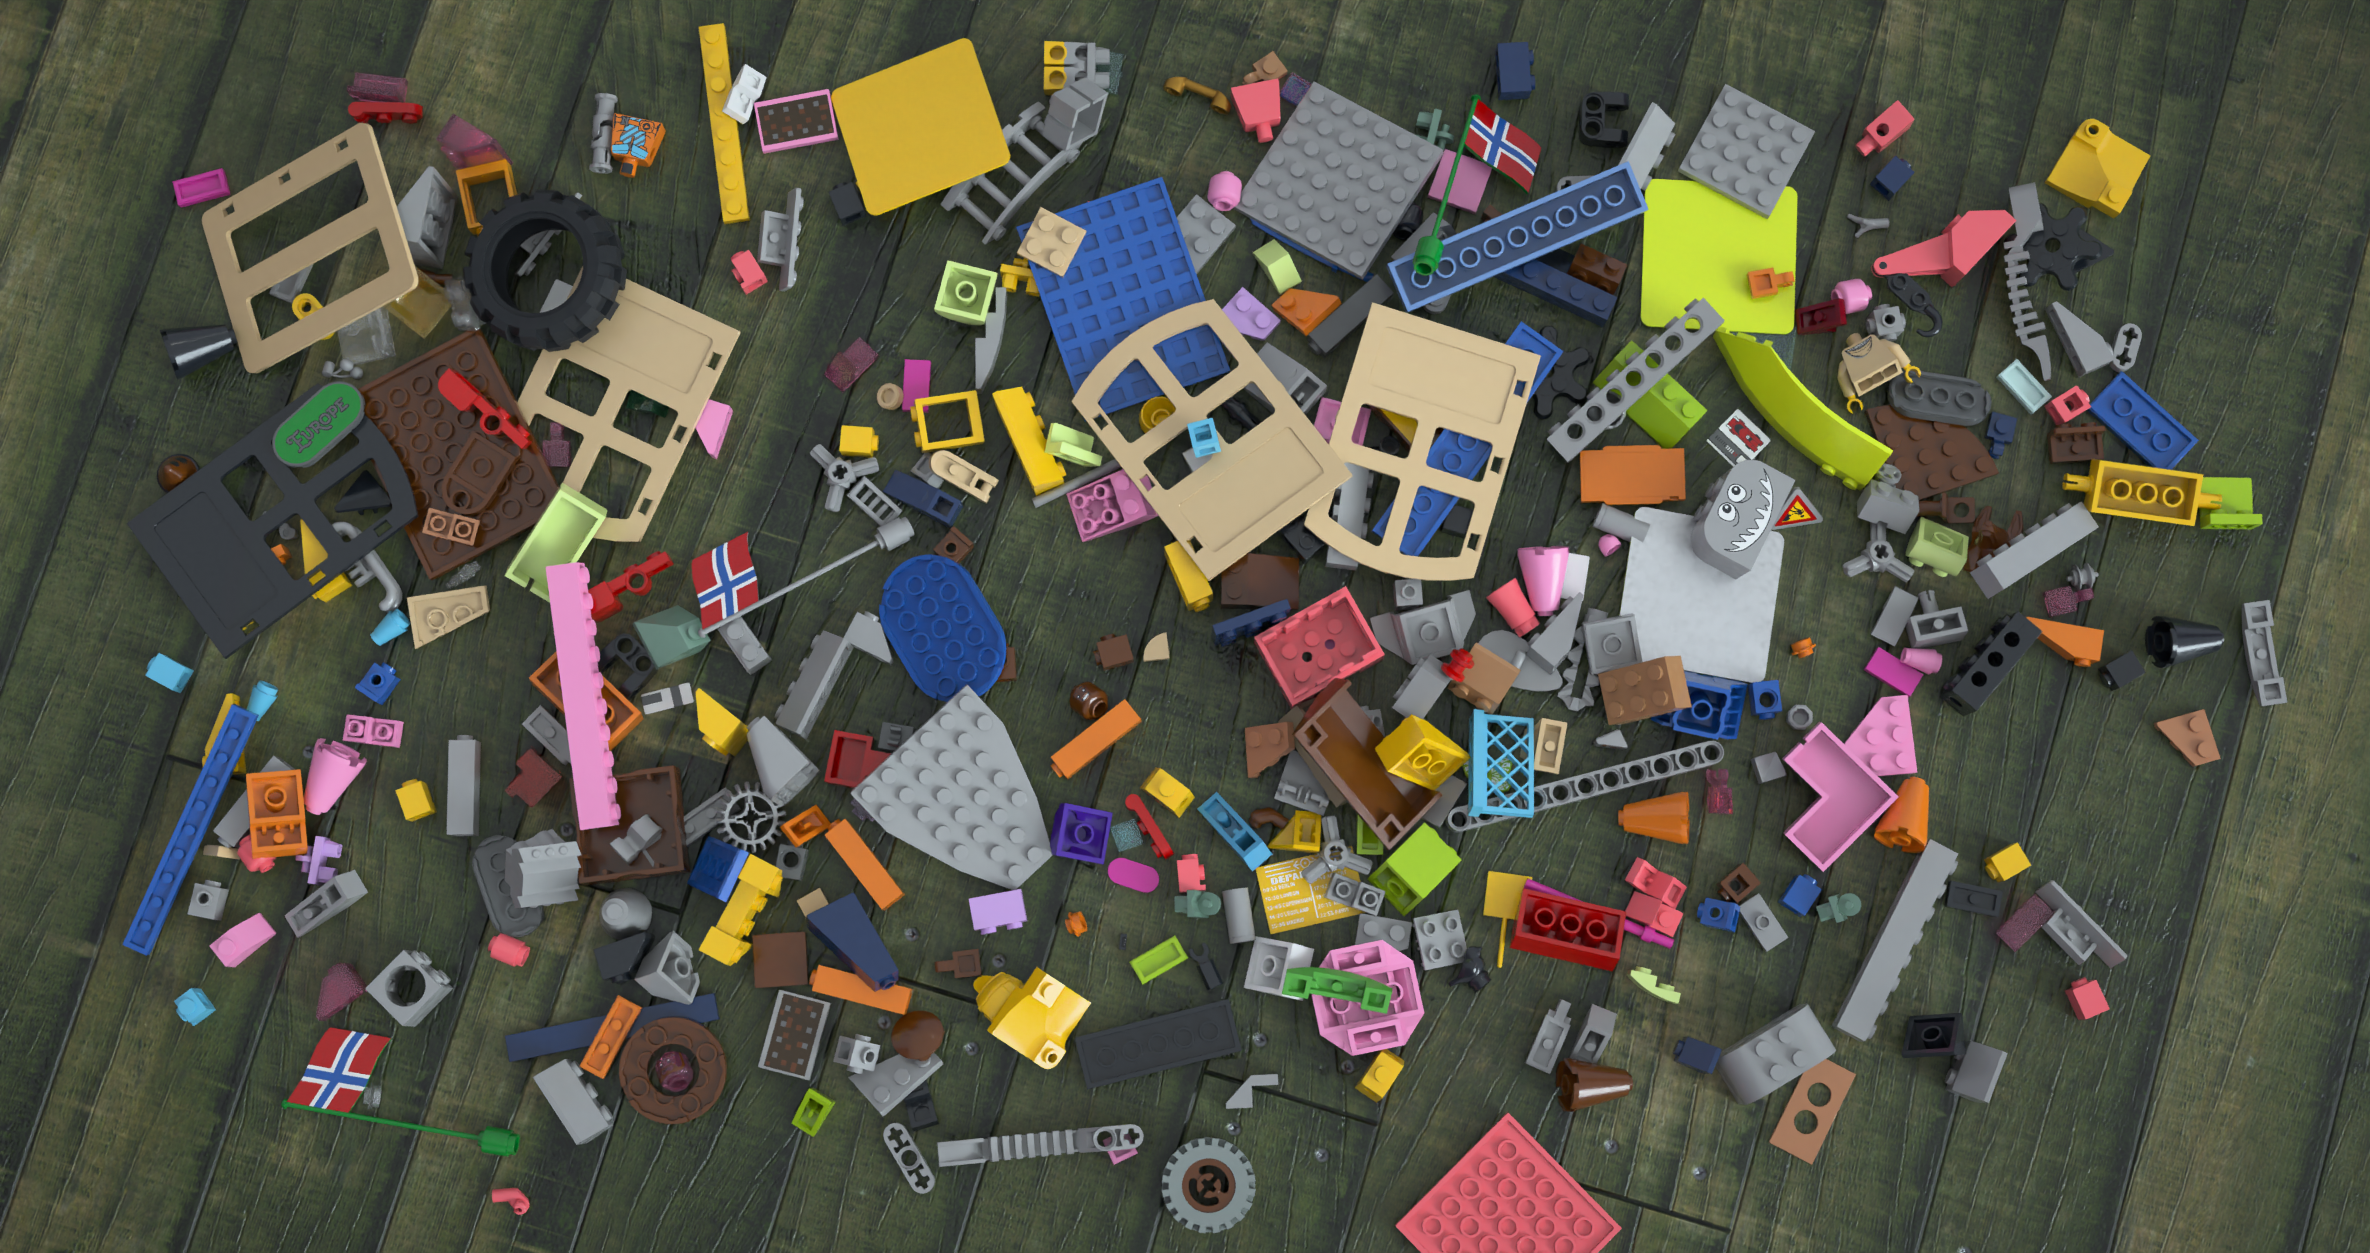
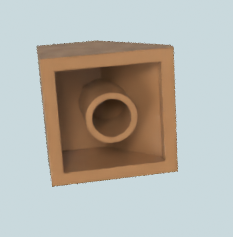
M1475 643L1469 652L1473 656V668H1465L1462 672L1465 676L1463 682L1452 680L1447 688L1453 691L1457 697L1464 698L1475 705L1478 710H1484V712L1492 715L1521 670L1478 643Z

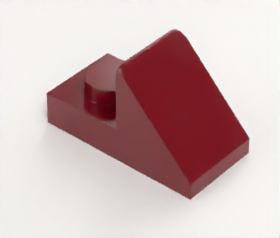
M1837 298L1795 309L1798 335L1836 332V327L1847 325L1844 299Z

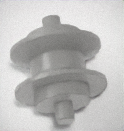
M2088 563L2083 565V569L2073 565L2072 571H2070L2066 580L2067 582L2070 581L2076 590H2080L2083 584L2091 589L2095 582V577H2098V572H2094Z

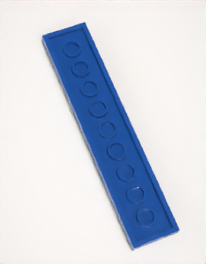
M1521 321L1505 344L1541 355L1528 402L1563 351ZM1517 380L1513 394L1522 397L1526 382ZM1444 429L1430 448L1426 464L1428 467L1473 480L1490 456L1492 446L1488 442ZM1418 487L1399 548L1400 553L1418 557L1459 498L1427 487ZM1394 500L1371 531L1381 539H1383Z

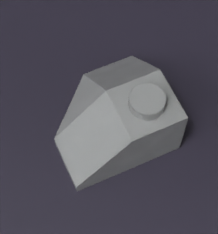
M674 931L670 932L643 958L634 980L653 996L688 1005L691 1004L700 984L698 972H693L690 958L694 957L691 946Z

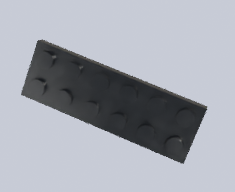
M1229 999L1075 1037L1087 1089L1242 1051Z

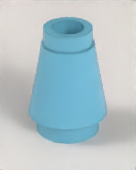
M395 609L393 612L389 611L370 636L376 644L381 646L406 632L410 621L399 609Z
M261 680L258 681L257 685H253L247 710L259 715L257 721H260L261 717H263L278 697L276 694L278 688Z

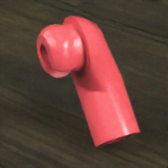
M518 1188L492 1190L493 1203L508 1201L514 1208L513 1212L518 1215H522L528 1210L529 1200Z

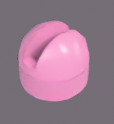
M1611 534L1602 536L1598 542L1599 549L1605 557L1614 553L1622 545Z

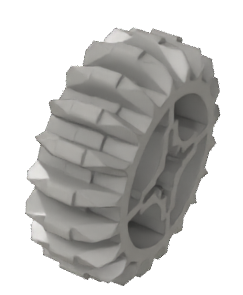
M746 781L744 783L745 790L741 791L740 786L736 784L734 785L737 791L736 794L733 795L730 790L725 791L730 799L728 801L724 798L719 799V802L725 805L724 809L715 808V812L722 814V817L715 818L714 822L718 824L723 823L724 826L719 827L717 832L720 834L727 831V834L722 838L724 842L733 838L732 846L737 847L738 843H742L740 849L746 851L747 845H750L751 852L755 853V844H760L762 850H765L766 845L763 841L768 839L771 844H774L775 840L771 835L773 833L777 836L782 835V832L776 829V826H782L785 823L782 820H778V817L786 816V812L777 811V808L782 807L784 804L779 806L771 801L763 790L762 792L759 791V782H755L754 789H750V783ZM752 796H758L768 802L771 811L756 810ZM744 797V809L740 813L729 815L732 805L738 799ZM748 804H750L753 814H758V817L753 819L752 830L750 824H747L748 821L742 819L743 816L748 814ZM772 819L766 832L756 837L758 823ZM729 823L744 824L747 828L748 838L735 834L730 828Z

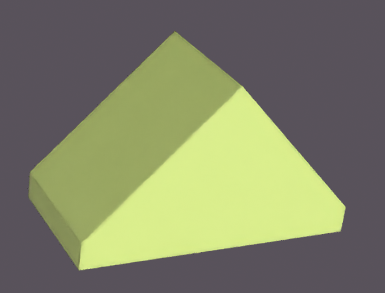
M1275 239L1253 252L1254 257L1279 295L1302 282L1289 253Z

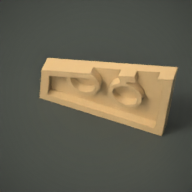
M487 586L407 597L415 649L490 612Z

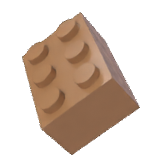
M1664 656L1598 674L1609 725L1627 724L1692 707L1681 656Z

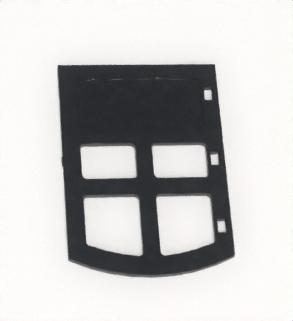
M319 383L127 523L225 659L229 658L418 517L415 496L408 475L397 453L383 433L365 414L359 425L351 431L359 439L358 445L308 482L302 484L289 466L277 458L272 445L275 431L289 416L323 387ZM252 457H257L284 494V499L255 521H251L223 484L224 477ZM369 460H375L386 484L392 510L350 542H344L318 507L316 501ZM295 515H300L328 554V557L298 580L293 579L266 542V537ZM388 521L392 527L379 536L375 530ZM322 571L326 576L313 585L309 579ZM255 620L259 626L246 635L243 628Z

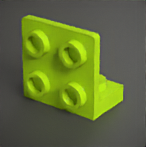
M2203 477L2201 492L2221 494L2222 502L2211 501V503L2221 504V508L2218 510L2199 508L2200 529H2254L2263 524L2262 514H2253L2251 478Z

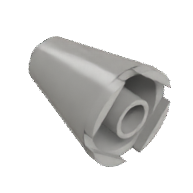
M621 888L611 892L603 900L599 911L602 928L609 936L617 940L646 932L652 918V906L648 898L643 893L631 888Z

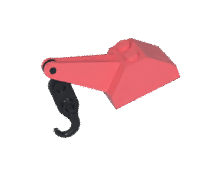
M2006 210L1968 211L1963 217L1958 214L1941 232L1943 235L1879 257L1872 264L1871 271L1876 277H1885L1888 289L1910 310L1931 318L1934 323L1931 330L1923 331L1917 329L1916 332L1923 337H1933L1942 328V316L1935 309L1927 291L1910 276L1941 274V278L1951 287L1955 286L2017 220Z

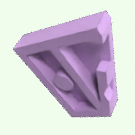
M1243 287L1222 309L1242 335H1248L1253 339L1264 341L1281 323L1278 317Z

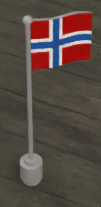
M898 517L876 528L878 533L874 535L876 541L760 601L757 577L749 554L748 532L693 559L692 579L701 607L702 628L698 631L699 636L705 638V634L877 545L880 549L886 548L889 552L910 541V537L915 535L910 522L906 517L901 519Z

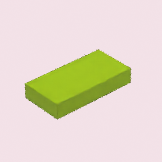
M1174 935L1131 960L1130 964L1143 985L1185 961L1188 957Z

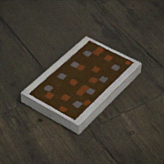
M779 990L758 1067L810 1080L831 1003Z

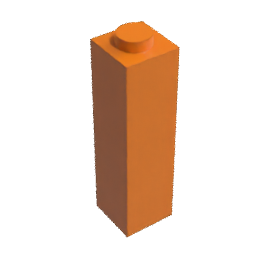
M1124 699L1051 756V760L1054 762L1050 765L1059 778L1064 775L1067 780L1140 724L1141 718Z
M837 819L827 827L826 838L882 910L885 911L905 895L847 819L843 821Z
M821 965L818 966L817 970L813 969L809 982L810 985H813L812 991L903 1015L907 1014L913 989L894 985L887 990L880 989L874 992L856 974Z

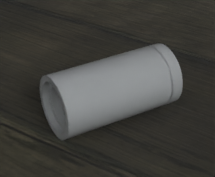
M1602 503L1592 527L1630 542L1631 537L1643 542L1650 524L1634 519L1633 515Z
M1248 888L1222 891L1230 944L1256 940Z

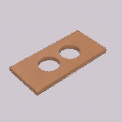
M1827 1059L1802 1073L1769 1143L1812 1165L1856 1074ZM1815 1083L1826 1085L1830 1091L1828 1103L1821 1107L1811 1104L1807 1096L1808 1089ZM1802 1110L1811 1111L1817 1119L1816 1128L1809 1134L1799 1132L1794 1125L1796 1114Z

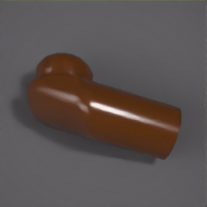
M1266 807L1254 810L1250 814L1251 817L1248 822L1255 829L1260 828L1262 824L1270 822L1282 830L1289 819L1273 808Z

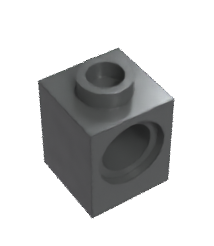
M788 841L787 845L780 844L775 867L782 870L783 878L803 882L809 850L804 849L803 844L796 848L791 841ZM791 853H796L799 858L797 865L794 867H788L785 862L786 857Z

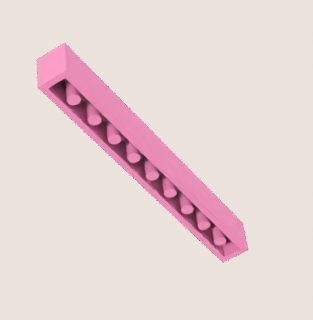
M579 562L547 566L546 575L580 830L619 825L618 819L621 818V810L619 804H616L615 799L617 781L612 776L611 768L614 765V757L612 752L609 751L610 729L605 723L604 715L607 713V704L605 699L602 698L601 688H603L604 682L603 676L598 670L600 652L599 648L595 646L594 640L597 628L595 621L591 617L593 599L591 594H588L587 583L590 581L589 571L584 563Z

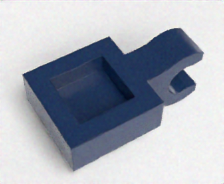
M1996 412L1990 413L1984 438L1992 440L1988 453L1993 459L1998 460L1999 456L2003 455L2004 444L2009 445L2012 443L2017 418Z

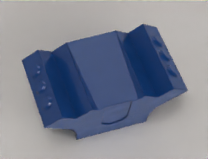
M1684 670L1692 707L1651 717L1652 721L1670 726L1676 731L1717 740L1718 738L1737 739L1748 684L1738 680H1728L1722 677Z

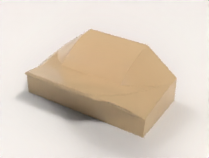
M1541 718L1534 725L1535 771L1559 774L1567 729L1566 722ZM1524 729L1523 737L1527 735V729ZM1521 748L1520 757L1525 760L1527 759V753Z

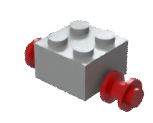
M1460 648L1459 650L1453 649L1450 655L1453 659L1450 663H1443L1431 654L1426 661L1421 658L1408 675L1409 679L1404 681L1393 696L1397 701L1392 708L1405 716V718L1412 714L1425 720V715L1450 680L1463 682L1465 676L1462 672L1465 668H1473V656L1468 651Z

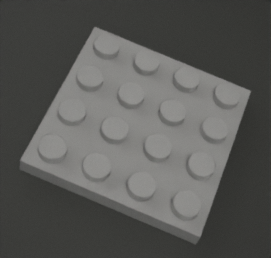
M1725 84L1678 172L1768 219L1815 131Z

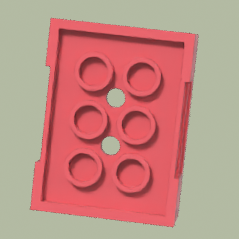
M1346 586L1254 637V644L1291 709L1297 704L1315 698V695L1320 693L1334 678L1345 679L1357 671L1361 673L1383 661L1385 655ZM1327 640L1334 641L1335 647L1333 649L1325 647ZM1306 652L1312 655V660L1309 662H1305L1302 659V655Z

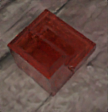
M531 746L517 760L516 765L522 771L506 786L505 792L512 798L517 794L533 808L562 778L563 774Z

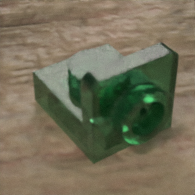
M634 390L630 392L626 407L633 411L653 413L662 418L666 417L669 409L668 406Z

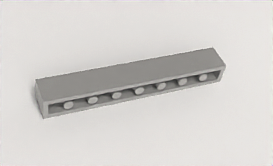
M1931 839L1927 840L1924 851L1917 853L1831 1027L1859 1042H1865L1867 1038H1872L1877 1028V1025L1874 1023L1878 1015L1882 1016L1887 1009L1889 1002L1886 999L1890 991L1894 992L1900 982L1898 975L1901 969H1905L1911 960L1912 955L1909 952L1913 944L1917 945L1923 936L1921 928L1924 922H1929L1933 916L1935 908L1932 906L1936 898L1940 899L1947 886L1944 882L1948 875L1951 876L1958 865L1956 861L1958 853Z

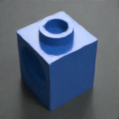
M1778 680L1752 682L1748 685L1751 716H1759V720L1775 718V714L1782 711ZM1761 694L1769 696L1771 700L1769 707L1761 705L1759 701Z
M1796 875L1780 897L1778 903L1799 917L1805 916L1822 889L1816 886L1818 882L1809 875Z

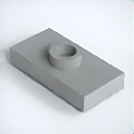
M1759 893L1739 905L1741 907L1739 914L1765 952L1788 938Z

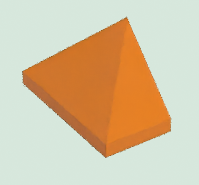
M815 805L784 823L780 828L797 848L827 830L831 823L820 808Z

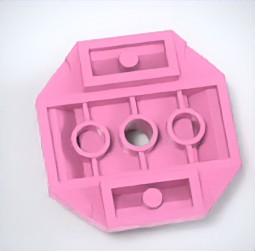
M1383 940L1330 950L1319 968L1341 970L1368 977L1392 988V995L1386 1014L1361 1009V1003L1311 994L1320 1036L1351 1056L1405 1045L1424 1015L1413 960Z

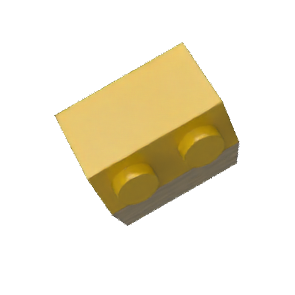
M1412 714L1404 719L1401 725L1390 735L1386 736L1375 748L1388 772L1434 791L1471 758L1465 750L1429 722Z

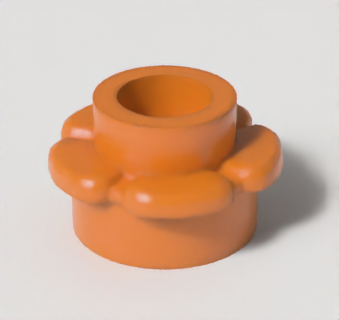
M1810 637L1791 644L1793 650L1791 654H1797L1799 658H1803L1814 653L1812 648L1816 644L1812 643Z
M1080 911L1076 913L1069 912L1068 919H1065L1067 930L1070 934L1074 933L1079 937L1081 933L1087 931L1085 918Z

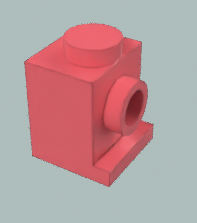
M749 250L746 252L740 251L730 258L735 266L731 271L737 281L741 283L740 285L746 295L768 282Z
M2075 386L2050 401L2044 407L2055 424L2059 425L2065 424L2085 412L2091 406L2085 391ZM2065 403L2070 404L2071 410L2068 409Z
M1197 854L1182 855V860H1177L1179 893H1187V890L1206 891V885H1200V880H1205L1204 864H1198Z

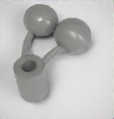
M349 359L341 360L340 369L333 372L335 364L326 361L322 370V375L328 378L333 376L360 379L363 377V370L359 367H353V362ZM341 370L350 371L349 375H336Z

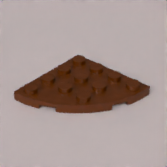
M1891 405L1878 406L1865 411L1874 439L1893 450L1885 463L1895 466L1902 474L1900 481L1895 483L1896 488L1912 492L1918 496L1919 501L1995 476L1999 473L1987 449L1977 437L1962 425L1910 418L1898 413Z

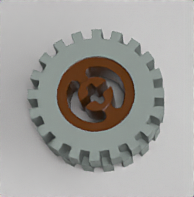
M1196 1138L1180 1146L1169 1158L1162 1177V1194L1168 1210L1186 1228L1196 1230L1199 1233H1218L1221 1230L1232 1228L1234 1224L1245 1217L1246 1212L1252 1206L1255 1196L1256 1180L1249 1160L1235 1145L1220 1138ZM1206 1165L1220 1168L1228 1179V1190L1226 1192L1220 1190L1221 1183L1219 1178H1217L1213 1183L1215 1190H1207L1203 1195L1206 1198H1218V1202L1212 1205H1204L1197 1202L1189 1191L1190 1179L1195 1178L1197 1180L1196 1186L1200 1193L1204 1188L1202 1181L1204 1179L1209 1181L1214 1176L1210 1172L1203 1174L1199 1172V1168Z

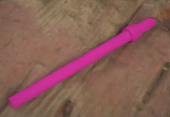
M1527 878L1524 885L1525 889L1581 901ZM1625 919L1624 930L1640 936V940L1647 943L1652 941L1671 949L1674 939L1655 932L1656 929L1648 925L1643 927Z

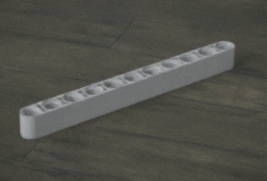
M1707 741L1534 787V793L1540 797L1541 802L1538 807H1534V813L1710 767L1722 760L1724 749L1719 742ZM1706 747H1711L1715 750L1716 757L1714 760H1709L1705 757L1704 750ZM1684 753L1690 757L1691 764L1689 767L1680 764V754ZM1656 760L1665 763L1666 770L1664 773L1660 774L1655 771L1654 762ZM1630 767H1637L1640 770L1641 777L1639 780L1630 778ZM1606 773H1610L1615 777L1616 783L1614 787H1609L1604 783L1603 777ZM1580 780L1589 782L1591 786L1589 793L1585 794L1579 790L1578 783ZM1555 787H1562L1565 790L1566 796L1564 800H1557L1553 796V789ZM1515 792L1510 793V794H1506L1505 796H1506L1507 798H1509V797L1512 796ZM1520 795L1512 800L1518 809H1527V802ZM1499 797L1487 799V806L1499 807L1503 803ZM1468 805L1452 809L1445 820L1448 829L1458 833L1513 819L1516 816L1490 814L1488 820H1481L1479 817L1468 816ZM1455 813L1462 814L1465 818L1464 826H1455L1452 823V815Z

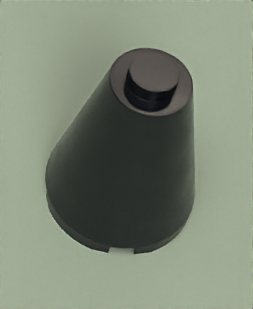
M226 324L160 330L177 380L186 377L234 349L233 344L238 343L233 328L227 329Z
M2167 616L2153 617L2151 620L2154 622L2152 626H2147L2145 633L2147 654L2153 655L2155 661L2152 663L2157 668H2167L2219 651L2224 643V635L2217 626Z

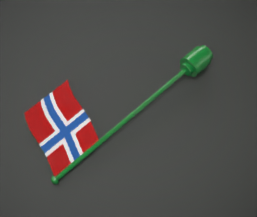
M1474 94L1471 97L1472 105L1432 235L1419 239L1414 254V270L1424 276L1431 275L1437 270L1444 245L1436 236L1464 147L1483 163L1513 181L1526 194L1529 193L1541 147L1526 133L1505 121L1481 102V97L1478 94Z
M330 1027L325 1032L314 1050L303 1078L289 1099H284L281 1102V1106L284 1109L291 1107L478 1140V1146L481 1147L483 1153L506 1157L515 1155L520 1143L519 1134L504 1128L487 1126L485 1131L481 1130L479 1135L351 1113L350 1111L366 1089L379 1056L393 1038Z

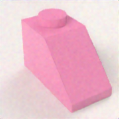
M708 400L695 428L709 455L717 459L733 410L729 405Z
M258 913L229 929L213 942L210 948L226 967H236L277 933L263 915Z

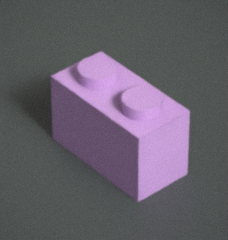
M1021 889L969 899L974 930H980L981 935L997 932L996 927L1005 925L1007 930L1023 927L1022 922L1027 921Z

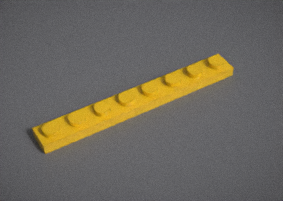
M722 23L700 26L699 34L724 224L750 221L737 120L722 112L733 86L725 25Z

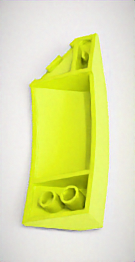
M1719 327L1716 330L1713 338L1736 381L1769 424L1793 447L1821 466L1820 470L1832 477L1834 475L1843 480L1842 483L1852 490L1863 489L1889 458L1893 450L1850 425L1819 401L1783 363L1771 347L1772 341L1765 340L1762 344L1755 342L1756 338L1752 335L1738 332L1735 336L1724 327Z

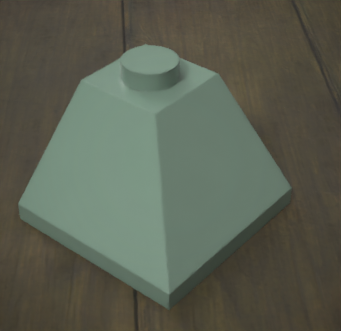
M679 605L633 623L656 669L701 652L711 641L708 634H705V638L699 636L698 631L702 628L700 619Z

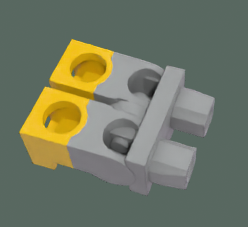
M1044 41L1045 95H1053L1056 91H1060L1084 77L1102 89L1109 88V72H1096V65H1110V49L1096 47L1095 43Z

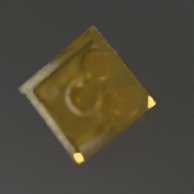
M415 266L418 275L417 287L383 307L413 332L425 339L457 299Z

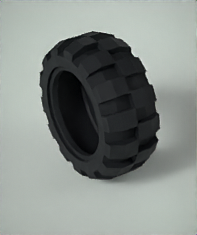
M538 189L534 192V195L528 196L526 193L521 192L503 201L505 204L504 208L498 212L492 208L479 221L484 227L477 238L470 236L465 255L470 257L469 267L463 268L465 290L469 291L472 295L470 299L471 307L478 318L491 328L492 332L517 346L529 350L545 349L548 352L569 349L571 343L577 340L582 343L586 342L599 333L597 326L604 318L609 321L611 320L620 305L615 301L618 290L623 291L625 289L627 270L622 267L621 259L624 258L625 253L619 236L613 233L610 223L597 210L573 195L566 196L557 190ZM547 230L572 232L580 245L583 256L582 276L576 290L563 304L552 310L541 313L522 312L514 303L508 287V270L513 255L522 243L537 233Z

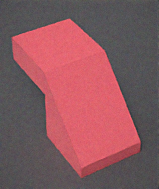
M1638 857L1625 879L1637 890L1661 900L1663 904L1673 909H1676L1687 888L1675 877L1658 871L1647 861Z

